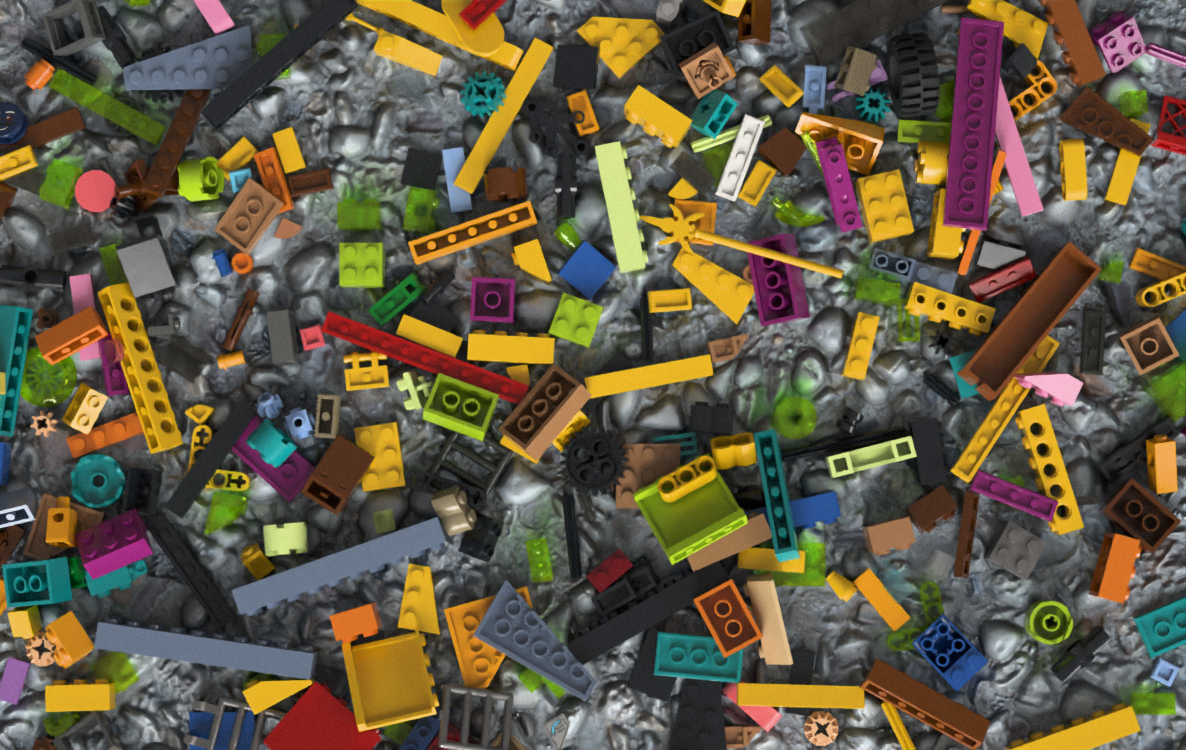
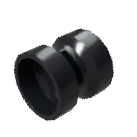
M845 407L842 412V418L837 421L835 426L854 436L857 431L856 426L862 422L864 416L851 408Z

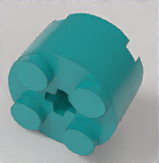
M265 418L248 436L245 442L252 449H257L261 453L259 456L267 464L277 468L298 447L295 446L293 440L280 428H274V423Z

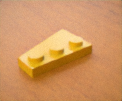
M409 563L398 627L415 630V627H418L419 631L440 635L431 567Z

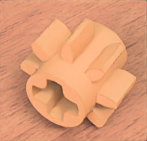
M40 411V416H32L34 424L30 425V427L37 430L35 435L39 436L43 432L45 437H49V432H57L54 427L59 421L52 418L54 413L49 412L46 416L44 411ZM42 420H46L47 428L43 427Z

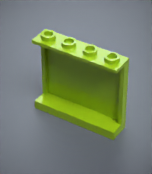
M709 453L706 454V455H700V456L696 457L694 460H696L697 458H699V457H701V456H710V455H709ZM706 466L702 471H708L711 467ZM718 471L713 481L671 503L661 499L657 487L659 480L664 476L659 477L649 486L639 488L633 494L636 504L672 565L748 524L745 512L742 508L740 509ZM685 477L683 481L688 482L692 477ZM673 487L665 488L664 492H670Z

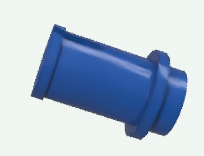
M220 249L212 253V260H215L221 277L234 273L227 257L228 252Z

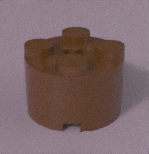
M511 167L488 169V172L483 171L485 198H487V201L503 203L506 202V198L514 199V201L526 200V195H528L526 168L517 167L518 171H513Z

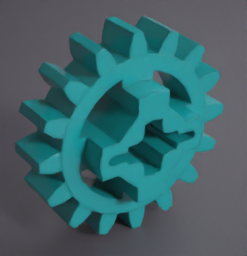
M483 71L482 76L478 72H475V78L469 76L468 80L470 82L468 84L463 83L462 85L465 90L460 91V94L463 96L460 100L465 105L464 108L470 111L473 116L478 113L481 118L484 117V113H487L489 117L492 116V110L499 112L497 106H504L501 99L507 98V95L503 92L506 90V87L502 84V80L499 77L496 78L493 72L488 75L486 71ZM479 91H482L483 93H485V95L487 96V98H485L484 96H482V94H481Z

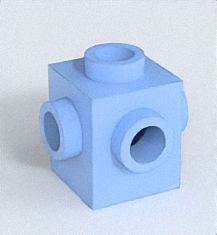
M302 407L290 410V415L285 416L286 422H284L287 434H291L292 437H298L299 440L311 436L310 432L315 430L314 425H316L314 414L310 413L309 410H302ZM297 419L302 420L300 427H297L295 424Z

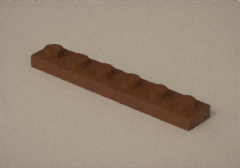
M190 89L186 91L141 187L142 191L163 198L201 116V112L210 97L211 89Z

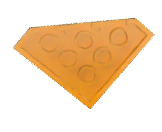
M528 587L515 589L532 608L533 605ZM496 595L444 609L465 686L476 688L488 687L505 657V654L473 636Z

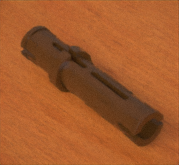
M249 288L247 289L241 305L237 306V314L221 345L222 347L234 352L249 316H252L254 313L252 310L260 293Z

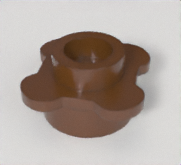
M41 308L38 310L39 321L36 323V326L39 329L51 328L57 325L59 313L56 309L48 311Z

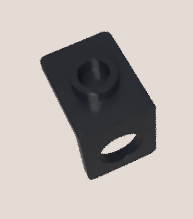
M145 211L138 213L137 217L131 218V221L137 224L141 238L146 237L144 231L148 226L155 227L156 234L163 237L158 218L155 214Z

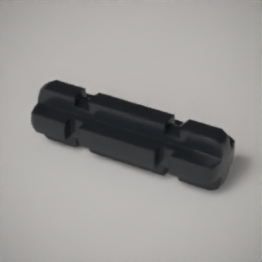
M928 373L924 377L923 382L927 386H931V389L943 399H947L951 406H956L961 397L956 393H952V390L942 381L937 380V377L932 373Z

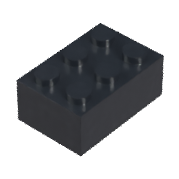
M718 10L657 38L674 77L683 74L678 65L679 63L714 42L719 46L723 55L735 50Z

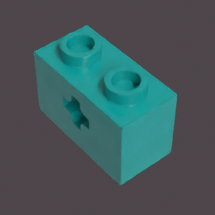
M714 89L704 95L691 115V126L697 132L716 139L738 104L727 93Z

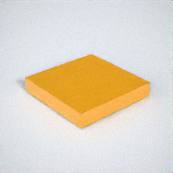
M683 199L674 200V206L682 212L684 219L694 213H705V216L697 219L695 222L690 221V226L694 224L700 230L714 233L717 203ZM673 212L674 221H678V217ZM688 236L685 237V241H688L689 244L713 246V242L695 237L689 240Z

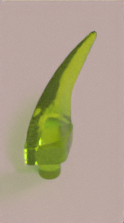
M775 197L770 203L777 209L774 216L791 226H812L825 220L824 217L802 213L790 200L782 203Z

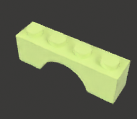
M907 436L825 457L830 478H835L917 457L912 436Z

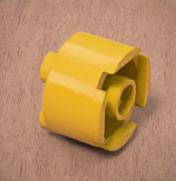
M918 141L917 153H919V159L914 161L916 183L945 185L949 143Z

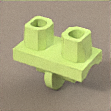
M417 370L403 373L404 377L397 380L396 383L400 391L409 389L411 397L404 399L406 409H423L428 400L427 397L430 395L429 388L434 385L433 381L427 383L424 376L419 377Z

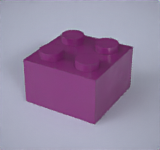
M472 277L470 321L514 324L516 280Z

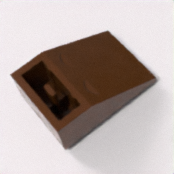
M338 434L310 475L301 493L333 514L338 515L345 510L375 457Z

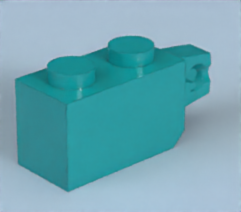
M140 560L94 580L86 570L85 579L91 596L98 595L99 598L111 595L110 590L115 588L122 591L132 587L131 583L137 581L136 578L149 572L146 561Z

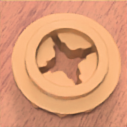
M46 632L36 633L34 637L29 638L25 646L26 656L31 663L38 666H48L55 662L53 651L57 646L48 640ZM44 642V647L51 651L44 652L41 656L40 651L35 649V647L41 646Z
M817 711L806 719L804 732L811 743L826 746L832 743L838 735L839 725L835 717L830 713ZM816 721L821 725L827 724L825 728L827 736L822 732L814 735L818 730Z

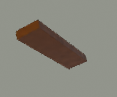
M76 107L29 126L25 135L19 141L12 144L0 143L4 155L28 145L32 149H36L85 129L86 126L79 108Z
M965 491L953 575L955 577L968 578L980 498V494L976 492Z

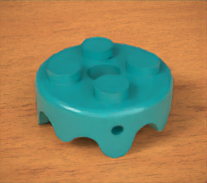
M94 454L85 456L79 460L71 472V493L88 507L102 508L110 506L119 500L125 490V471L116 459L108 455ZM97 475H102L105 479L102 487H97L94 484V478Z

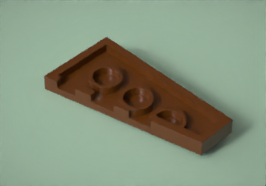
M1088 86L1059 118L1061 122L1138 157L1154 141L1150 135Z

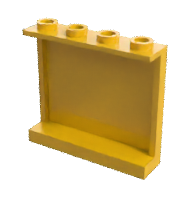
M415 627L416 632L361 645L351 646L350 642L341 644L359 732L436 714L435 707L439 706L437 693L432 694L431 686H435L432 673L428 674L427 666H431L428 653L423 651V646H427L424 633L420 634L418 627Z

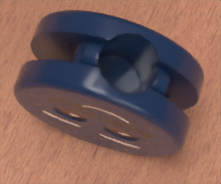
M3 102L0 103V143L12 144L19 141L25 135L28 129V120L16 104Z

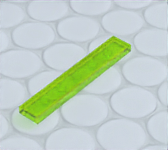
M60 68L49 84V87L155 146L159 144L167 130L166 126Z

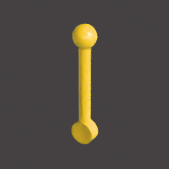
M352 13L346 17V20H353L376 31L378 35L381 30L385 31L381 27L377 28L353 16Z

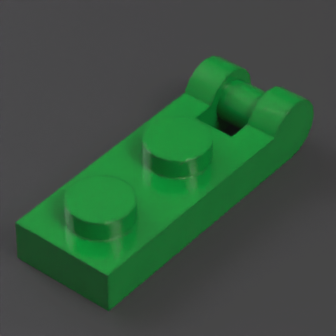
M414 272L368 309L381 327L418 298L427 288L417 280L418 276ZM409 285L415 289L411 294L405 289Z

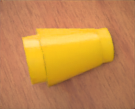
M833 571L825 579L839 599H843L845 602L858 590L854 587V583L836 571Z

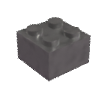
M1004 521L984 558L1016 577L1027 580L1048 542L1011 521Z

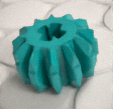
M870 87L864 96L856 97L855 99L859 103V105L855 106V110H862L858 117L862 118L866 115L865 122L867 123L871 117L874 123L878 122V117L884 120L886 118L885 113H889L891 110L886 106L891 103V100H884L888 93L879 94L880 87H877L875 92ZM875 101L877 103L876 107L870 108V102L873 103Z

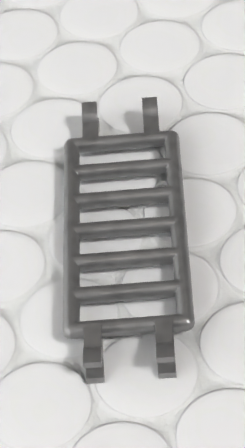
M227 696L219 697L217 705L194 700L193 709L215 715L208 739L185 734L183 743L203 747L205 750H214L227 705L238 708L227 749L236 750L246 711H252L248 702ZM268 707L259 712L250 750L259 749L267 715L280 718V722L289 711Z

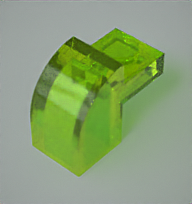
M526 668L518 675V678L531 693L545 682L558 699L565 694L563 688L529 668Z

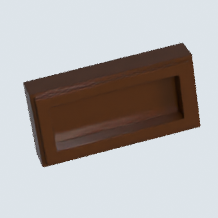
M329 168L287 176L292 198L334 189Z

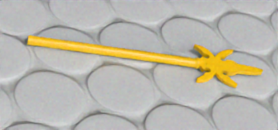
M669 204L674 215L678 217V221L668 217L661 219L651 216H639L641 220L660 227L664 232L674 233L672 237L668 236L664 240L659 241V245L671 244L679 238L682 247L691 254L694 252L690 248L688 241H685L686 236L689 237V240L694 237L837 278H842L844 270L703 231L696 228L694 224L692 226L689 225L690 221L695 222L697 219L705 216V213H694L684 219L682 212L676 206Z

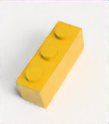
M862 312L856 313L841 376L860 381L865 379L880 317Z
M106 678L95 679V683H87V679H76L74 683L67 684L66 680H52V684L45 686L46 712L115 709V682H108Z

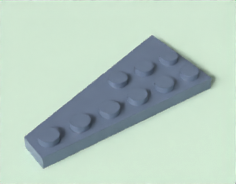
M250 25L124 67V90L226 89L253 66Z
M506 579L473 636L586 701L597 681L578 662L569 649L563 645L553 631Z

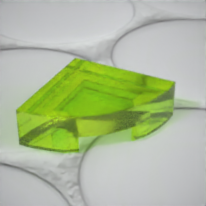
M1115 262L1106 266L1099 274L1098 280L1121 283L1124 262Z

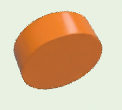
M239 252L233 256L231 265L236 272L246 274L252 270L254 261L250 255Z

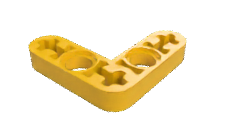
M199 425L193 431L188 472L197 461L195 453L206 448L196 446V443H201L202 440L198 436V432H202L203 428H205V432L209 433V436L204 438L203 444H209L214 436L212 428L207 425ZM217 470L209 481V485L205 488L245 491L250 487L251 479L243 472ZM218 473L223 474L225 477V482L220 486L216 485L213 480L214 476ZM229 474H232L231 479H239L242 476V479L246 480V484L238 488L239 485L237 483H230L231 487H227L230 481Z

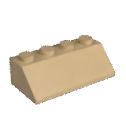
M771 571L746 577L747 583L743 584L746 597L750 596L752 604L748 605L749 612L752 617H755L757 626L763 636L760 639L761 645L758 646L760 659L765 658L766 664L772 665L793 664Z

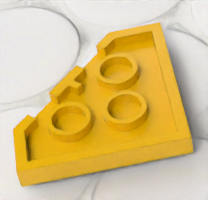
M592 17L577 30V33L590 47L600 48L599 57L619 79L659 44L657 38L665 34L653 20Z

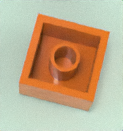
M376 602L329 616L336 641L342 640L343 643L358 639L357 635L363 634L364 637L379 633V628L383 627Z

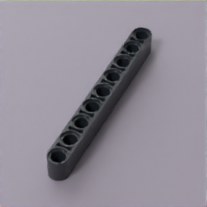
M356 0L325 1L202 110L201 114L215 129L222 127L350 15L358 6Z

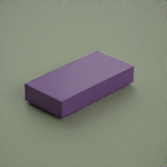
M14 657L8 658L0 683V700L15 705L19 703L31 665L30 662Z

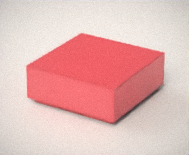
M320 324L299 330L305 351L326 346Z

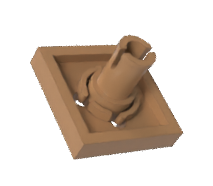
M716 42L678 64L697 99L734 78Z

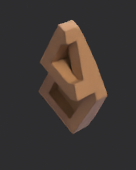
M744 334L707 342L711 363L733 359L738 355L749 335Z
M724 726L727 749L747 746L750 743L749 741L761 731V726Z

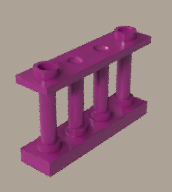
M836 136L816 141L815 144L836 225L839 224L841 233L863 227L842 144H838Z

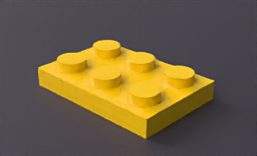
M397 422L354 428L356 445L375 457L362 479L363 492L406 486Z

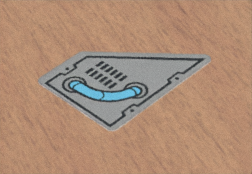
M560 714L543 724L556 750H562L570 727L564 714Z

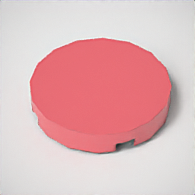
M101 170L85 172L79 177L75 185L76 200L82 208L90 212H103L110 208L111 199L115 196L114 187L117 184L111 175Z

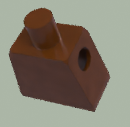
M784 127L763 143L757 152L787 178L807 146L802 142L804 138L796 133L795 130L791 132Z

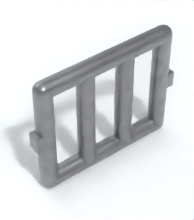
M446 683L443 686L441 710L438 711L437 718L440 720L438 746L452 750H509L511 730L514 729V720H512L513 694ZM451 693L464 694L459 741L447 740ZM472 696L484 697L480 744L468 743ZM493 699L505 701L501 747L489 746Z

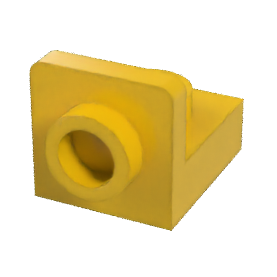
M258 543L247 546L240 555L242 563L257 580L262 579L275 569L274 564L266 557Z

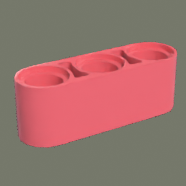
M728 682L721 691L737 705V683ZM739 706L767 732L782 717L773 707Z

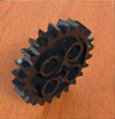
M591 426L589 432L587 428H583V435L576 431V439L568 438L571 445H564L567 453L563 452L560 455L566 458L560 464L565 465L566 468L561 470V473H568L564 480H572L570 487L575 488L578 486V493L585 489V495L589 496L592 491L593 496L598 497L600 490L602 495H606V488L614 491L613 484L621 485L618 480L619 477L626 478L622 471L629 470L628 467L624 466V463L630 461V459L625 458L623 455L627 454L628 450L621 449L625 443L622 441L617 443L618 435L611 437L613 431L608 430L605 433V429L600 427L597 432L596 427ZM604 442L606 449L603 453H599L598 445ZM584 449L586 455L584 459L579 460L578 452ZM612 454V458L596 461L595 465L587 464L579 469L577 468L579 464L593 462L594 457L602 459ZM610 463L612 470L610 473L605 474L603 468L605 464ZM590 469L592 476L586 481L584 479V472Z

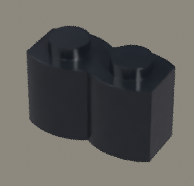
M696 401L695 405L690 406L688 432L732 435L734 408H729V404L717 403L716 407L708 406V402Z

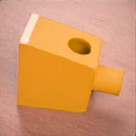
M57 497L56 508L48 509L46 542L55 548L78 547L75 535L78 533L77 512L70 508V497Z

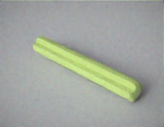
M769 115L757 118L765 121L763 128L772 125ZM740 125L721 131L716 139L707 136L691 143L693 152L697 153L735 139Z

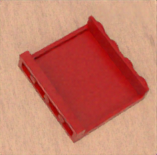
M315 681L263 740V743L270 750H372L378 742L380 743L381 737L379 735L381 732L377 728L359 732L355 713L346 708L348 704L341 697L335 698L330 694L332 690L323 682L318 684Z

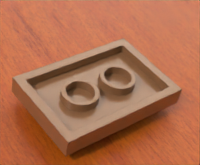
M249 178L214 230L243 253L250 255L284 205V202L256 180Z

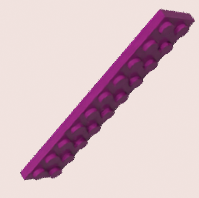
M963 17L960 19L942 226L983 231L987 229L1004 22Z

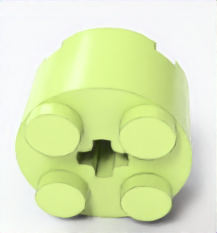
M298 522L263 526L266 557L308 553L306 523Z

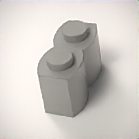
M661 0L657 7L656 22L670 28L676 22L679 8L686 0Z

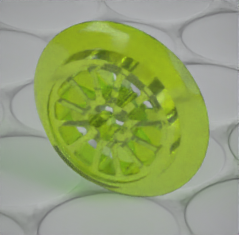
M39 347L26 353L20 395L27 402L38 407H52L65 401L74 390L77 379L76 368L70 356L59 361V366L52 370L54 365L49 364L47 367L48 361L42 357ZM42 358H43V367L41 366V364H40V362H39V359H42ZM34 362L36 363L38 370L31 366ZM31 369V370L34 371L36 374H35V375L28 374V370ZM47 370V375H50L49 380L45 379L43 382L40 374L45 373ZM57 371H62V375H54ZM35 377V380L28 383L27 378ZM54 378H62L61 383L56 382ZM37 383L35 389L32 390L31 386ZM51 383L56 384L58 388L54 390ZM42 386V394H38V390ZM47 386H48L49 390L51 391V393H49V394H46V388H47Z

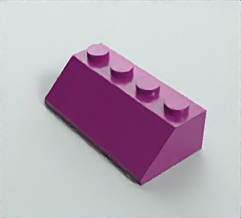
M783 233L747 242L799 257L794 234ZM747 252L761 326L810 318L801 267Z

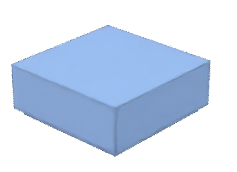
M1158 657L1149 677L1170 687L1179 667Z

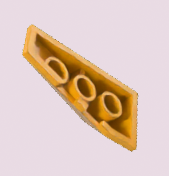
M802 112L795 132L815 146L816 141L836 136L838 144H842L848 169L869 176L883 143L885 128L863 121Z

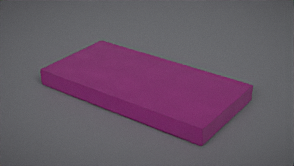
M256 414L232 451L288 502H291L304 488L316 467L297 450L277 468L267 464L259 456L261 453L257 449H252L245 442L248 436L263 422V419Z

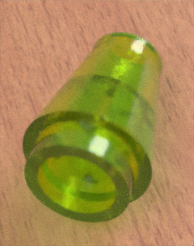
M566 221L553 232L556 235L555 238L573 252L582 242L572 224L569 225Z

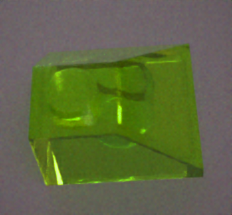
M214 491L204 534H217L241 519L242 514L245 515L248 509L247 497Z

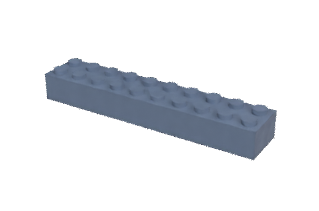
M436 517L231 591L239 614L246 613L247 617L263 612L262 607L267 606V609L283 605L282 600L284 599L291 602L302 598V593L308 592V595L322 591L324 590L323 585L328 584L330 588L344 583L343 578L349 577V580L364 576L363 571L369 570L370 573L384 569L383 564L389 562L392 566L404 562L405 556L410 555L412 559L425 554V549L431 548V551L446 547L444 543L449 540L441 519Z
M112 616L98 622L94 644V648L309 680L316 676L319 650H314L312 645L302 644L301 646L293 647V643L285 641L272 644V640L264 638L251 641L250 636L244 635L230 638L229 633L216 632L210 635L208 630L195 629L189 632L187 627L174 626L165 628L166 624L162 623L144 625V621L141 620L123 622V618Z

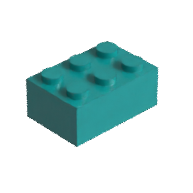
M67 557L21 561L2 565L7 608L54 604L72 600Z

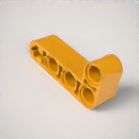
M1037 60V65L1035 66L1038 75L1033 76L1029 73L1026 78H1023L1029 88L1009 101L1010 108L1014 109L1016 113L1014 121H1017L1046 101L1057 90L1055 79L1039 60ZM1041 84H1047L1050 88V93L1043 92ZM1024 96L1031 97L1033 104L1027 105L1024 102Z

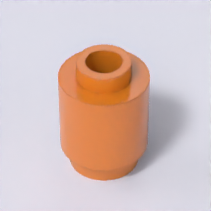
M41 58L24 75L26 79L24 83L34 91L36 88L41 90L53 76L52 73L55 68Z

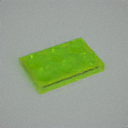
M760 543V548L774 549L773 543ZM798 543L799 550L805 551L804 573L771 571L775 586H825V543ZM760 570V574L769 572V570Z

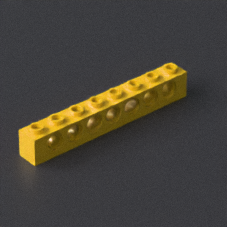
M127 282L107 286L97 293L150 453L154 454L173 449L183 444L181 432L178 430L175 414L171 409L168 393L165 390L161 372L158 369L155 354L151 348L148 333L144 327L141 312L138 309L130 284Z

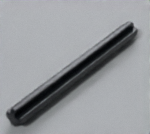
M904 426L781 450L782 461L906 437V429Z

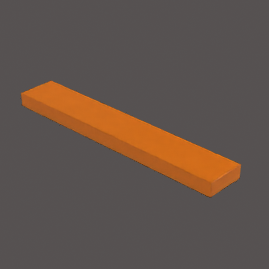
M1002 149L997 150L992 164L989 205L1007 156L1006 151ZM970 229L957 267L958 274L966 275L981 230Z

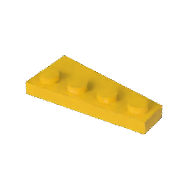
M1004 0L968 1L966 8L981 20L1004 22L1003 37L1006 36L1013 41V46L1016 48L1021 43L1025 44L1034 58L1038 59L1049 23Z
M682 247L672 266L737 325L755 292L754 286L698 254L687 252Z

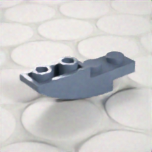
M877 248L874 249L869 269L910 284L917 282L950 294L953 293L958 273L917 262L915 259Z

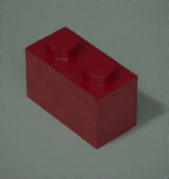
M619 548L586 577L601 593L630 569L633 564Z

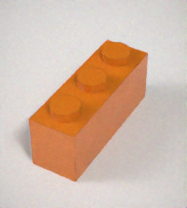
M90 306L68 319L62 320L59 324L44 330L35 336L42 357L51 365H54L107 336L108 333L100 314Z

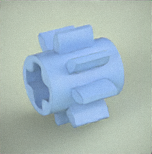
M270 392L260 395L257 399L258 403L255 404L261 417L266 415L269 419L277 417L283 407L277 393L272 395Z

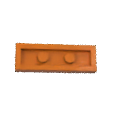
M272 147L253 154L263 186L284 202L278 214L295 208L276 149Z

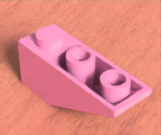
M1056 371L1016 373L1014 378L1020 380L1018 384L1028 389H1031V387L1036 389L1035 393L1044 398H1047V396L1052 398L1051 402L1060 407H1063L1064 404L1073 406L1083 385V382L1076 378Z

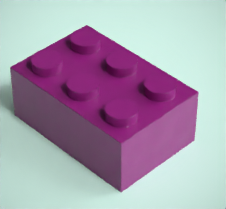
M136 508L75 534L83 566L93 580L154 554L146 526L144 525L145 523Z

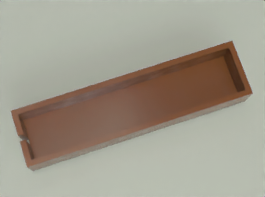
M1070 241L1062 245L956 374L969 385L976 384L977 386L974 389L988 401L995 399L1102 268Z

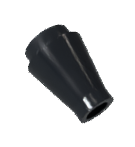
M753 487L738 493H732L739 506L759 508V506L764 505L762 488L757 489V487Z

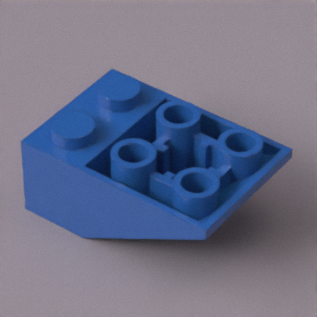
M944 614L937 618L911 643L955 691H958L988 663L986 658Z

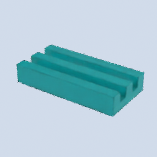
M695 432L653 438V444H658L657 441L691 437L692 441L674 444H680V447H693V450L680 451V456L698 453Z

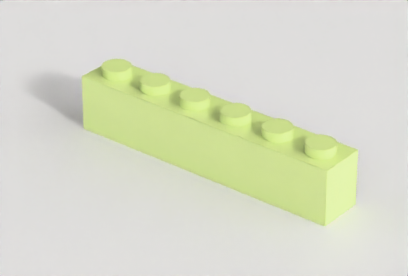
M620 141L595 146L620 273L645 269L648 256L646 250H642L640 243L644 242L642 229L638 230L636 221H640L638 208H633L632 201L636 200L634 188H629L628 180H631L630 168L625 167L624 159H627L625 146L621 147Z

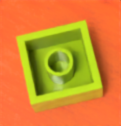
M339 243V286L342 288H385V245L383 243Z
M563 292L549 334L589 349L604 307Z

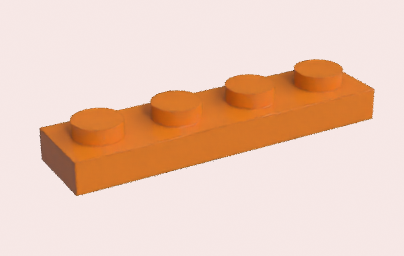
M135 412L95 427L88 434L82 432L66 438L73 459H76L144 432L138 414Z

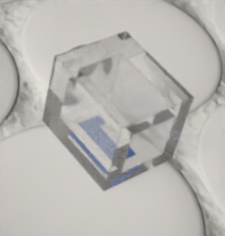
M933 548L922 572L927 574V579L938 583L939 580L945 582L956 558Z

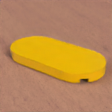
M441 0L443 12L464 47L470 53L486 57L500 50L505 34L495 13L473 31L459 18V14L473 0Z

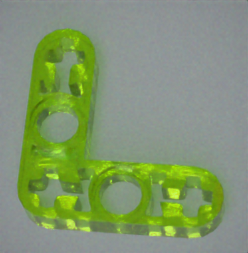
M925 581L919 587V596L926 625L889 633L886 637V645L890 650L903 651L915 648L911 644L912 633L915 631L923 633L930 626V621L934 622L944 614L940 590L935 582ZM928 584L931 588L935 589L934 592H931L932 599L937 598V602L925 603V600H929V595L924 593L923 590L927 589ZM930 606L938 607L939 615L937 617L931 618L928 615V608ZM907 633L908 646H906L905 641L898 643V647L890 644L893 636L896 635L898 639L905 638L903 634Z

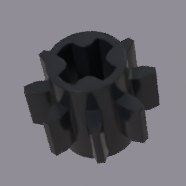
M115 195L110 202V208L113 209L111 214L123 220L126 216L132 217L137 209V204L133 202L135 197L127 196L118 199Z
M939 329L935 330V337L931 335L928 337L932 340V344L928 348L933 347L935 355L939 351L946 355L947 348H954L951 345V340L955 337H949L947 335L948 330L941 334ZM939 337L941 340L945 339L946 343L943 344V347L942 345H937Z

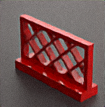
M1166 95L1163 97L1157 128L1153 137L1154 141L1151 143L1152 147L1186 155V137L1182 130L1186 129V125L1179 128L1173 119L1182 114L1186 120V108H1183L1186 107L1185 100ZM1167 104H1175L1179 112L1171 116L1167 110ZM1169 121L1175 131L1172 133L1163 132L1162 127L1164 123Z

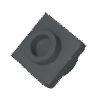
M173 312L168 313L169 325H167V322L154 323V327H148V336L152 338L177 336L178 330L181 329L180 318Z

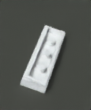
M747 114L744 115L715 195L734 202L736 201L765 121Z

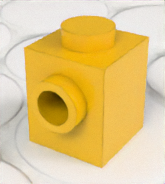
M37 605L15 607L8 612L13 637L32 638L36 635V632L43 628Z

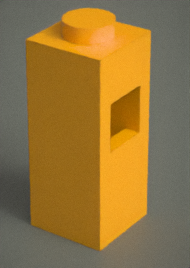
M1163 434L1155 435L1153 439H1146L1148 489L1156 494L1178 491L1175 441Z

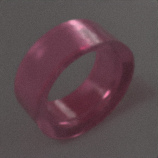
M112 339L105 342L104 350L110 363L121 362L124 358V351L120 341Z

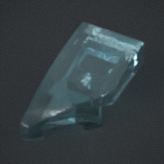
M886 559L884 561L883 588L897 604H900L915 590Z

